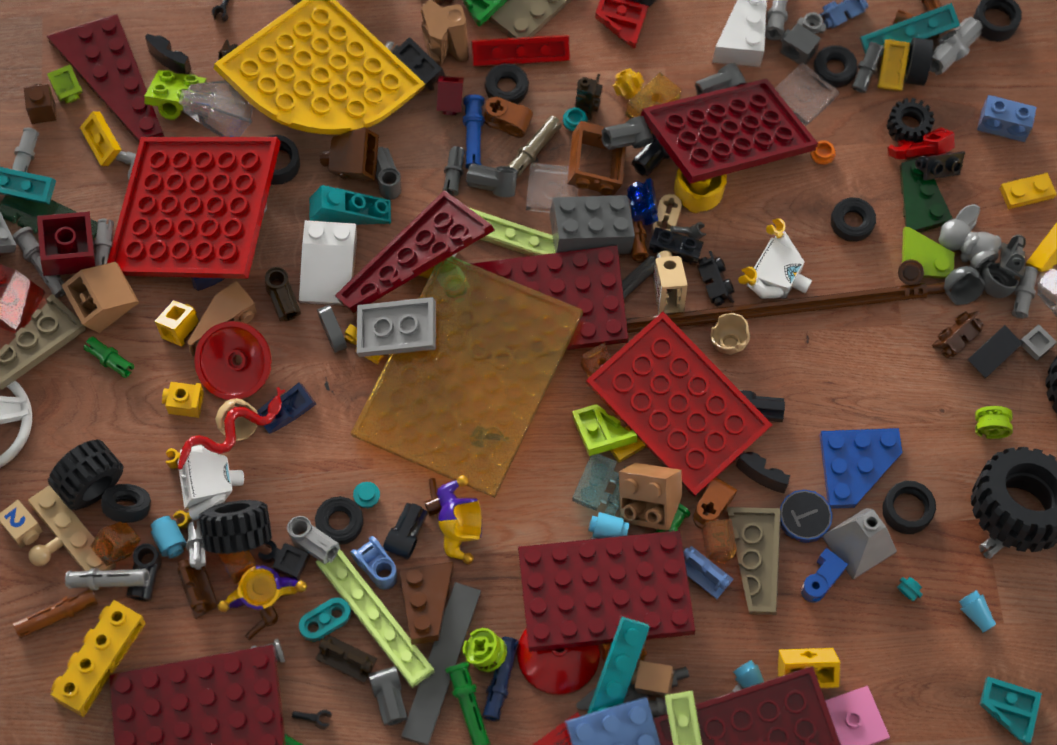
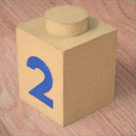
M19 500L0 513V524L20 548L34 543L38 539L39 534L43 532L38 522Z

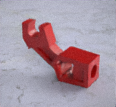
M940 127L923 135V142L914 143L912 141L899 140L898 147L888 146V156L906 160L908 157L920 155L934 156L945 154L955 148L954 132Z

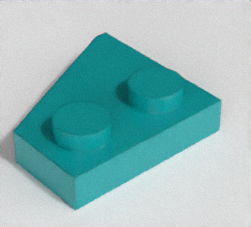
M987 677L983 687L980 706L1022 744H1031L1042 693Z

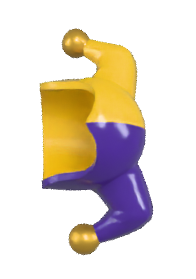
M461 475L457 480L446 483L437 490V497L442 508L439 513L438 523L440 530L444 534V552L446 555L463 560L465 564H471L474 559L473 555L462 552L459 546L462 542L479 540L481 538L482 514L477 498H457L453 493L459 486L464 487L468 484V478L465 475Z
M264 565L254 566L242 575L238 588L230 593L226 600L219 602L218 609L221 612H227L229 608H238L244 605L253 609H265L272 606L280 596L306 591L307 584L304 581H298L294 577H279L278 573L270 567Z

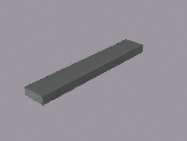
M455 582L444 613L439 641H434L428 658V662L435 672L419 684L401 736L402 739L421 745H429L451 682L450 675L446 674L445 669L457 664L481 590Z

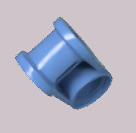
M371 536L369 542L358 550L353 549L350 551L357 565L365 571L379 589L387 590L396 584V565L374 536ZM382 570H389L391 572L385 578L378 576V573Z

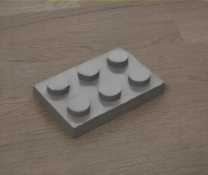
M433 297L357 305V354L359 357L436 349V301Z

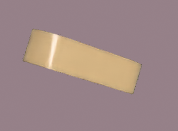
M668 194L661 198L652 224V235L655 227L660 228L663 221L667 222L665 230L671 231V226H676L682 206L678 196ZM668 204H673L671 213L667 214L666 209Z

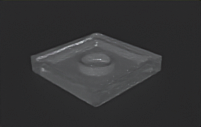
M801 63L775 87L776 91L805 126L818 116L839 94V91L804 63Z
M530 163L526 211L550 213L553 197H577L578 188L567 184L569 166Z

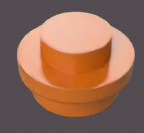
M825 140L817 142L816 151L810 152L811 158L821 165L831 163L836 154L833 145Z

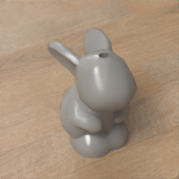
M971 204L959 211L955 219H951L942 225L938 240L940 245L951 251L961 250L960 259L962 262L970 261V266L981 274L982 269L989 262L995 263L997 260L1002 239L998 235L988 232L971 231L976 226L980 213V207L976 204Z

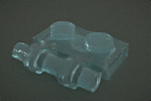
M600 454L590 456L572 501L597 511L600 502L607 505L605 514L615 516L617 510H620L619 473L614 471L617 461ZM609 481L616 484L613 494L605 492Z

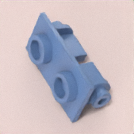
M843 0L839 4L833 1L823 6L824 12L819 15L825 17L824 24L826 28H835L848 20L844 13L845 11L851 19L864 13L866 8H868V3L866 0Z
M694 547L686 548L683 553L687 576L715 599H718L734 579Z

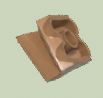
M428 0L421 7V27L428 55L439 66H442L448 52L458 61H467L469 59L467 25L463 7L459 4L441 7L434 1Z

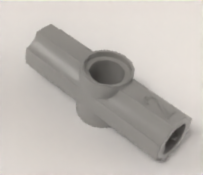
M972 17L966 18L959 27L940 38V45L933 51L930 66L931 72H934L936 75L942 74L953 62L969 53V46L982 34L983 26L979 20H975Z

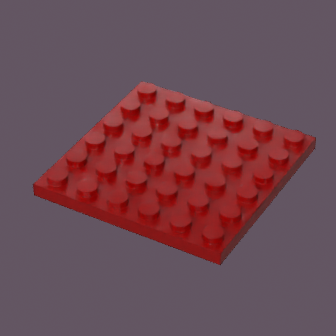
M141 137L107 264L112 262L118 263L125 276L248 279L281 141L278 137Z

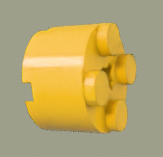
M678 168L674 184L675 196H678L682 205L692 213L710 210L717 206L723 197L727 174L690 184Z

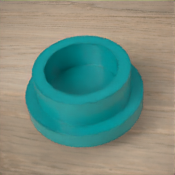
M577 107L570 108L563 116V124L570 131H574L580 121L587 122V115L582 109Z
M362 482L355 487L353 498L358 506L371 508L378 503L380 491L374 483Z
M902 577L899 580L901 583L897 588L908 599L914 602L917 597L921 598L923 596L920 592L922 586L913 578L909 577L906 580Z

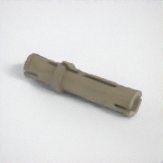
M549 116L530 141L518 150V155L508 165V167L518 170L517 178H519L530 163L533 164L535 162L536 156L562 127V123H559L560 120L557 117Z

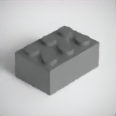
M628 195L553 197L549 217L555 253L615 245L618 246V254L631 253L635 234Z

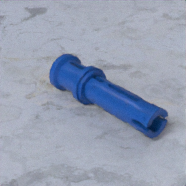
M475 94L467 95L463 98V104L465 105L463 123L466 126L465 167L467 169L473 164V160L474 164L481 165V127L485 123V118L482 115V106L485 104V98Z

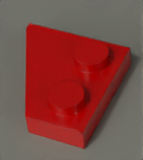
M600 0L595 19L630 47L636 48L648 6L628 0Z

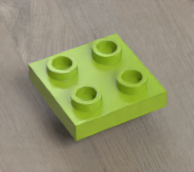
M158 70L145 94V104L158 106L161 116L168 120L177 119L181 111L194 112L206 88V78L193 74L174 73L170 70Z

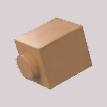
M640 660L639 668L634 670L631 684L635 685L637 693L665 698V695L671 694L675 671L673 666Z

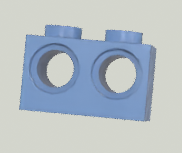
M988 95L981 109L977 130L1025 142L1033 127L1037 107Z

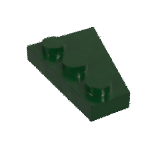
M917 159L902 162L900 165L901 192L904 202L903 217H905V227H910L920 233L941 227L945 222L953 218L935 179L923 180L924 172L916 168L915 161Z

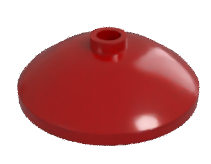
M238 321L219 323L207 330L198 342L194 358L196 373L203 386L213 395L225 400L244 399L258 392L266 383L272 364L270 348L262 334L254 327ZM237 355L242 357L241 364L236 362Z
M526 628L520 637L517 648L518 665L525 679L536 689L552 695L570 694L583 688L593 678L599 664V645L564 648L565 650L561 653L556 652L555 649L529 652Z

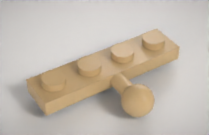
M50 485L28 499L29 505L56 537L46 545L38 544L30 549L28 556L33 565H46L50 561L51 554L63 546L83 571H89L91 568H98L100 571L112 570L116 567L115 562L103 553L101 545Z

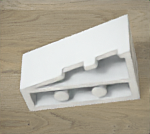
M737 0L715 47L712 63H735L737 65L760 67L765 45L767 0Z

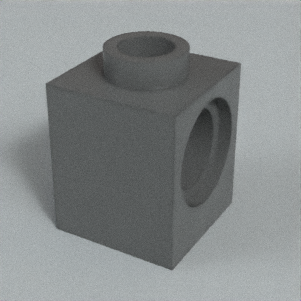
M797 23L792 30L787 29L780 40L783 43L780 53L805 67L817 52L821 38Z

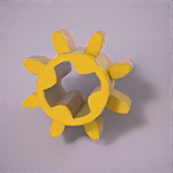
M626 69L615 76L617 81L612 86L617 96L622 95L625 99H630L642 92L641 87L644 80L640 72L636 73L632 69Z

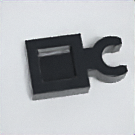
M271 540L265 543V546L271 548L272 551L267 555L259 552V559L265 563L274 561L272 567L275 571L298 580L310 558L309 553L287 543H284L282 549L277 548L276 544Z

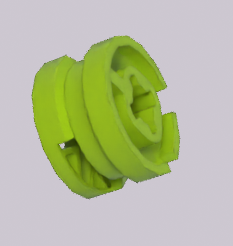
M986 406L976 410L975 420L978 422L975 426L976 435L982 437V434H984L986 439H1001L1012 435L1013 425L1010 423L1013 419L1012 410L1002 406Z
M479 628L470 633L471 637L468 641L465 640L463 645V654L466 660L482 672H491L500 667L507 655V646L504 640L488 628Z

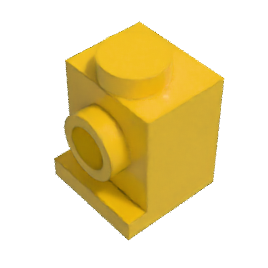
M173 300L155 320V324L162 339L182 347L185 344V337L199 323L196 310L191 305Z
M170 382L169 389L164 388L162 394V404H166L168 414L199 418L204 398L202 384L196 383V385Z

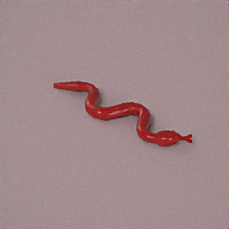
M279 387L276 388L278 394L269 403L267 408L268 414L264 417L259 416L246 407H234L228 411L224 419L226 439L221 444L201 435L190 437L182 447L177 466L178 469H183L194 445H202L207 450L217 454L229 452L235 445L236 431L234 421L238 417H243L256 425L265 426L270 424L281 410L282 402L280 396L285 390L280 391Z

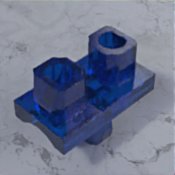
M648 178L644 183L636 181L627 188V196L630 199L631 216L634 222L642 220L646 226L657 222L659 219L653 180Z

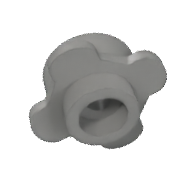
M810 12L804 18L798 20L799 25L814 34L818 32L823 33L826 30V25L818 13Z

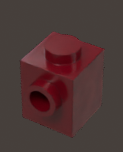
M439 76L436 111H442V114L456 115L457 112H461L464 86L463 77Z

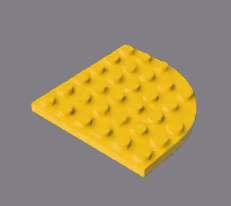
M336 0L300 1L214 63V70L258 111L282 125L316 134H344L364 127L369 128L389 117L425 87V83Z

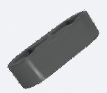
M327 305L317 309L320 322L334 353L346 349V341L331 306Z

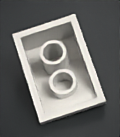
M305 220L299 303L344 306L335 295L354 276L357 246L356 224Z

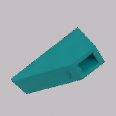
M321 185L309 198V220L353 223L356 225L390 224L391 200Z

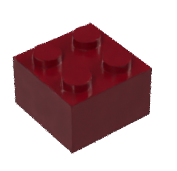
M90 211L37 216L43 276L74 274L80 270L96 266Z

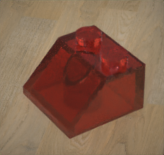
M1 264L0 328L16 333L21 327L24 328L30 322L31 316L35 313L45 294V290L17 270Z

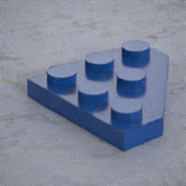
M899 428L821 431L820 444L827 502L831 509L855 508L891 465L896 462L902 454Z

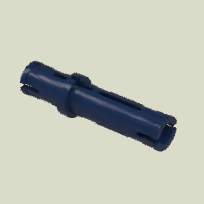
M502 637L507 646V655L502 665L494 670L491 684L487 686L486 693L488 696L482 717L489 721L498 722L500 720L504 699L508 697V681L519 641L511 637Z

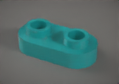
M332 598L311 610L300 619L299 630L302 637L307 641L316 642L339 629L350 619V606L342 598ZM336 610L342 612V615L338 618L332 616V613ZM311 625L319 627L316 632H310L308 629Z

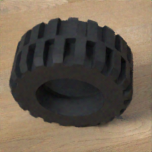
M1018 447L1017 450L1015 448L1004 449L1003 452L993 455L991 460L987 461L972 489L973 494L971 495V504L974 507L972 509L976 519H980L978 524L981 528L990 533L989 537L994 541L998 539L1003 542L1002 545L1007 548L1013 546L1016 547L1017 551L1026 552L1027 549H1030L1031 552H1039L1042 548L1050 549L1057 543V461L1055 456L1051 454L1047 456L1042 453V450L1036 448L1033 451L1029 450L1028 447ZM1007 488H1019L1030 492L1042 503L1045 511L1030 510L1021 506L1010 496Z

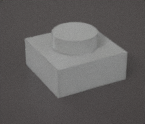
M1039 324L1020 340L1023 343L1021 346L1036 361L1043 357L1057 343Z

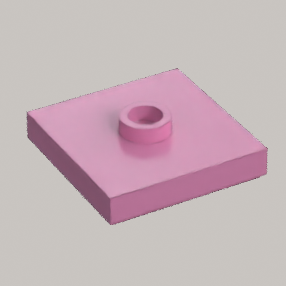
M868 686L825 700L841 745H874L890 738Z

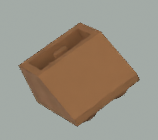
M116 262L80 270L61 285L82 325L98 333H101L139 303L120 266Z
M633 463L619 471L620 518L624 519L623 522L669 530L682 498V470Z

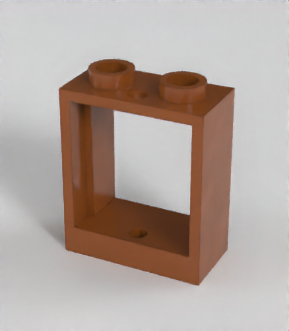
M580 121L572 132L567 184L582 190L597 191L602 195H615L623 185L626 147L610 150L612 151L610 178L579 171L582 144L608 150V148L604 147L601 140L602 130L605 127Z

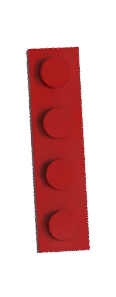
M568 35L471 40L473 66L570 61Z

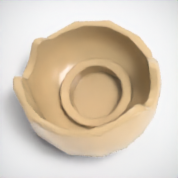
M736 313L723 314L719 316L715 327L711 328L713 347L721 353L736 354L744 350L749 343L748 321L742 315Z
M230 399L217 412L215 418L217 428L226 436L224 419L227 412L234 407H246L258 414L257 410L242 399ZM243 417L236 418L234 421L235 441L248 439L255 432L258 425Z

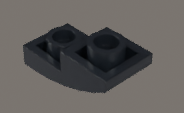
M146 34L145 39L148 50L153 57L176 73L185 75L190 73L191 66L188 56L180 51H172L170 41L163 36Z
M1004 325L967 360L986 378L1023 343Z
M746 452L739 456L736 467L742 473L766 488L785 493L790 475L784 474L782 470L776 468L765 469L766 458H762L757 453Z

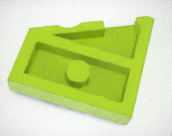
M904 227L902 263L909 259L917 260L924 268L923 278L945 279L954 270L955 253L914 229Z
M597 404L572 411V418L589 456L637 442V434L633 430L630 432L621 426V422L617 418L608 415L606 410Z

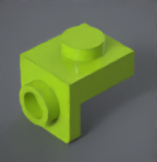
M71 65L47 73L59 102L65 100L66 104L80 99L79 94L83 90L77 81Z

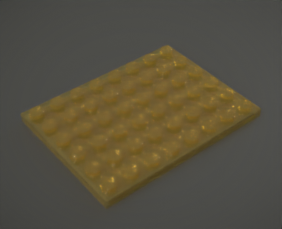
M451 256L435 265L419 299L433 297L436 301V349L390 354L351 431V435L452 480H457L459 476L465 475L469 480L466 486L495 498L581 320L583 310Z

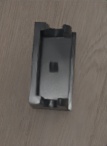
M410 37L393 52L401 62L425 83V87L430 91L434 90L433 84L439 79V76H445L443 69Z

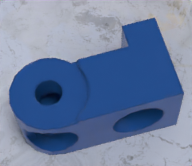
M828 548L822 552L817 560L821 567L815 574L809 575L801 587L802 597L808 602H819L848 566L845 561Z

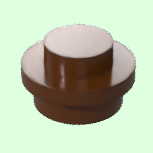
M909 259L900 265L898 276L903 283L915 285L922 280L924 268L919 261Z

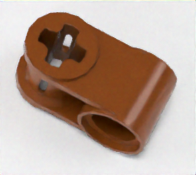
M500 97L488 99L485 105L486 112L484 113V118L487 126L506 132L513 137H524L533 117V112L528 107L512 103Z
M718 477L714 478L697 504L693 515L695 525L703 530L712 528L733 500L737 489Z

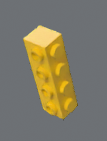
M113 600L110 606L104 607L99 616V623L95 629H90L83 640V647L79 653L75 652L71 656L67 664L68 669L63 676H59L55 680L51 688L52 693L50 695L57 703L83 718L110 679L109 674L114 673L146 624L142 615Z

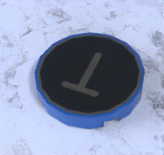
M805 489L794 491L786 496L780 506L782 530L790 538L800 540L799 542L809 543L817 541L823 537L831 526L833 516L831 507L826 499L815 491Z

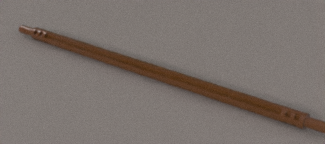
M919 283L666 315L678 327L716 323L719 316L728 313H736L742 315L745 319L927 298V295L946 292L944 283L930 285ZM658 315L626 319L628 333L640 332Z

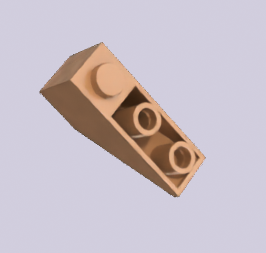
M238 281L215 294L187 342L192 356L195 355L196 347L201 337L211 327L228 321H238L247 324L257 314L254 301Z

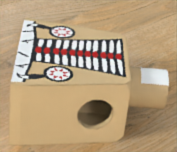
M661 251L657 254V259H655L653 274L658 315L661 312L665 314L684 312L688 284L682 259L679 256H672L670 251Z

